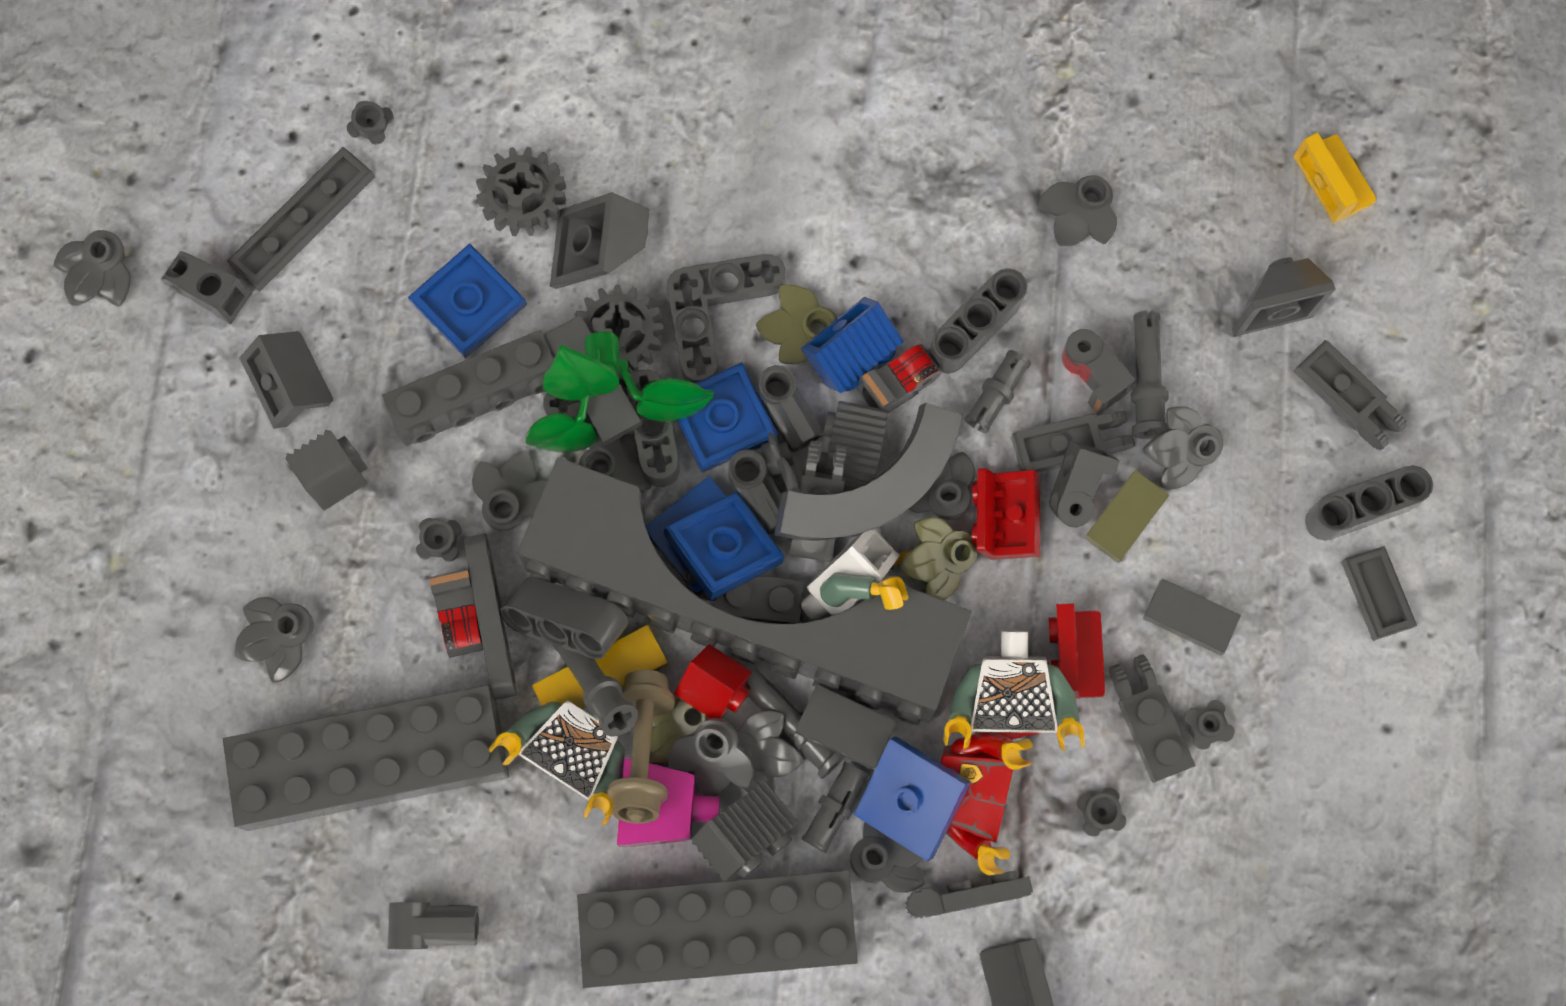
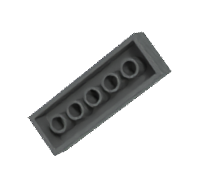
M485 685L222 738L234 827L251 831L510 778L508 765L502 764L506 760L504 746H496L491 753L489 751L491 744L502 734L497 701L494 700L490 686Z
M849 871L577 895L583 988L858 964Z

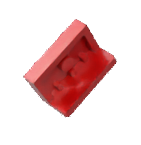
M979 468L977 471V481L972 486V497L977 507V523H974L972 526V541L974 546L977 547V551L990 560L1040 557V474L1036 470L993 473L988 468Z
M1074 603L1056 604L1057 617H1048L1050 643H1058L1059 660H1050L1051 665L1061 670L1073 689L1076 699L1104 697L1105 676L1101 613L1099 611L1075 612Z

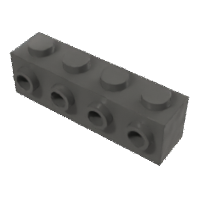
M540 329L382 394V397L398 435L404 444L409 446L413 443L418 444L428 441L437 433L452 427L464 426L472 422L476 417L490 411L505 409L515 401L531 394L536 395L546 392L543 388V377L554 359Z

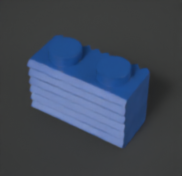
M863 297L804 345L801 351L810 361V364L823 380V383L828 388L842 393L858 387L860 377L870 371L873 366L882 365L891 360L896 354L897 346L902 345L904 340L880 303Z

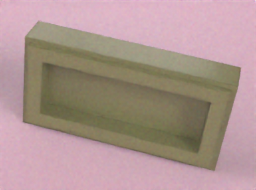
M1135 470L1084 539L1119 563L1169 497V494Z

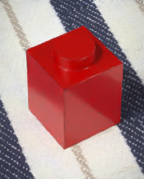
M708 644L690 662L674 695L707 717L722 719L729 710L736 714L747 699L750 691L744 687L752 672Z

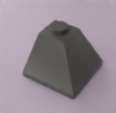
M613 192L560 209L561 216L557 222L550 287L558 289L609 274L643 250L648 236L650 209Z
M1287 257L1274 261L1268 266L1269 268L1256 285L1232 328L1234 337L1313 318L1336 290L1334 282L1309 258L1293 261V258Z

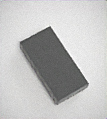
M1385 546L1345 558L1341 561L1373 641L1417 626Z
M1162 578L1155 589L1143 619L1222 656L1226 652L1241 615Z

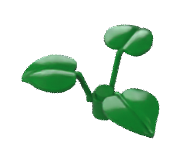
M594 332L584 339L585 354L561 344L552 364L543 377V388L551 396L564 400L581 399L578 414L574 418L561 413H554L540 418L528 429L525 436L526 444L536 446L539 449L561 453L584 450L592 445L597 439V430L594 425L584 422L589 398L615 391L619 386V373L622 374L633 399L639 401L636 406L637 413L640 416L655 421H676L697 413L713 398L714 390H706L689 381L668 378L651 382L640 391L630 375L628 361L620 360L618 337L611 332Z

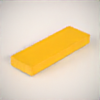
M648 625L615 641L602 659H595L605 676L615 678L622 688L624 687L625 676L629 672L635 670L657 671L668 665ZM568 666L532 685L541 705L551 701L564 704L568 700L580 709H583L585 706L583 702L584 690Z

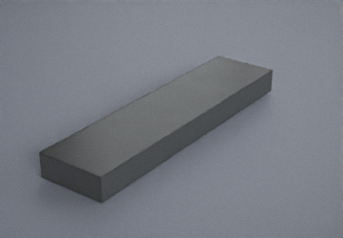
M342 147L227 262L260 292L375 178L373 172L345 147Z

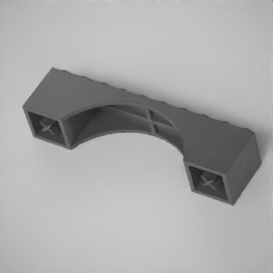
M559 457L556 459L517 552L525 567L524 569L531 573L530 577L539 578L554 584L556 582L573 590L609 601L619 607L626 617L634 618L635 613L651 618L650 624L660 630L674 633L675 629L678 628L692 634L690 638L692 641L705 647L708 644L715 647L716 643L732 649V656L742 661L755 664L757 658L773 664L772 671L782 676L796 679L797 674L813 679L812 685L814 687L818 684L835 693L838 692V689L855 695L853 701L867 708L878 710L879 705L896 710L894 715L896 718L913 725H919L921 720L929 723L934 715L972 612L966 608L906 587L908 600H903V606L893 610L885 609L881 596L875 595L872 600L865 599L844 612L807 623L768 624L730 615L694 595L678 581L663 563L645 527V511L639 487Z

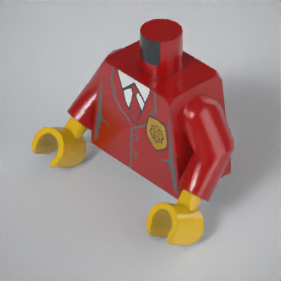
M977 732L971 734L970 744L966 749H963L965 737L956 739L952 745L944 746L941 764L971 781L946 834L959 847L978 860V866L984 874H1003V870L995 865L994 856L999 859H1009L1010 851L1003 846L991 847V842L997 843L1013 770H1018L1032 764L1031 761L1021 758L1019 750L1030 749L1033 747V743L1029 739L1013 742L1010 738L991 732Z

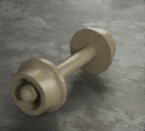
M635 670L625 676L624 687L622 688V696L625 701L632 702L638 710V719L634 725L630 777L611 782L608 785L607 795L613 801L612 814L615 818L627 823L644 824L657 820L661 804L667 801V788L657 781L648 779L653 716L670 712L674 708L675 697L670 692V680L666 675L654 670Z

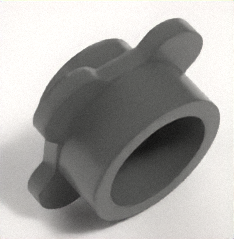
M360 101L352 111V121L347 124V132L353 138L361 136L369 139L374 145L381 144L386 138L384 132L387 125L394 120L393 112L387 107L381 108L374 102ZM367 121H374L372 125H367Z
M432 518L422 520L419 525L420 544L416 547L417 555L424 560L431 557H441L446 562L455 560L459 554L456 542L457 536L462 532L460 524L455 520H449L448 522ZM441 536L443 541L436 543L435 538Z
M1212 700L1208 703L1207 707L1198 710L1190 708L1185 712L1184 722L1188 725L1189 732L1193 737V744L1196 748L1206 750L1210 747L1211 743L1219 740L1228 742L1233 738L1235 730L1232 725L1228 724L1225 718V705L1222 702ZM1206 721L1213 723L1212 729L1206 728Z
M1106 788L1102 793L1096 795L1084 793L1079 796L1077 807L1083 812L1085 819L1083 830L1087 835L1095 837L1101 831L1108 829L1120 831L1125 827L1126 817L1122 814V808L1119 803L1120 795L1115 789ZM1099 808L1105 810L1104 816L1098 815L1097 811Z

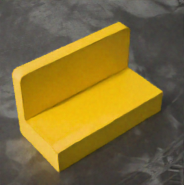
M1316 133L1302 141L1293 157L1333 224L1375 203L1376 196L1337 134L1322 140L1319 133Z

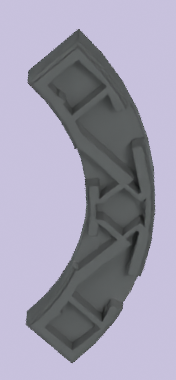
M929 403L920 405L912 432L900 452L901 455L887 470L857 489L827 495L803 494L790 490L783 492L774 535L812 541L837 539L864 533L900 516L931 488L941 474L957 440L963 414Z

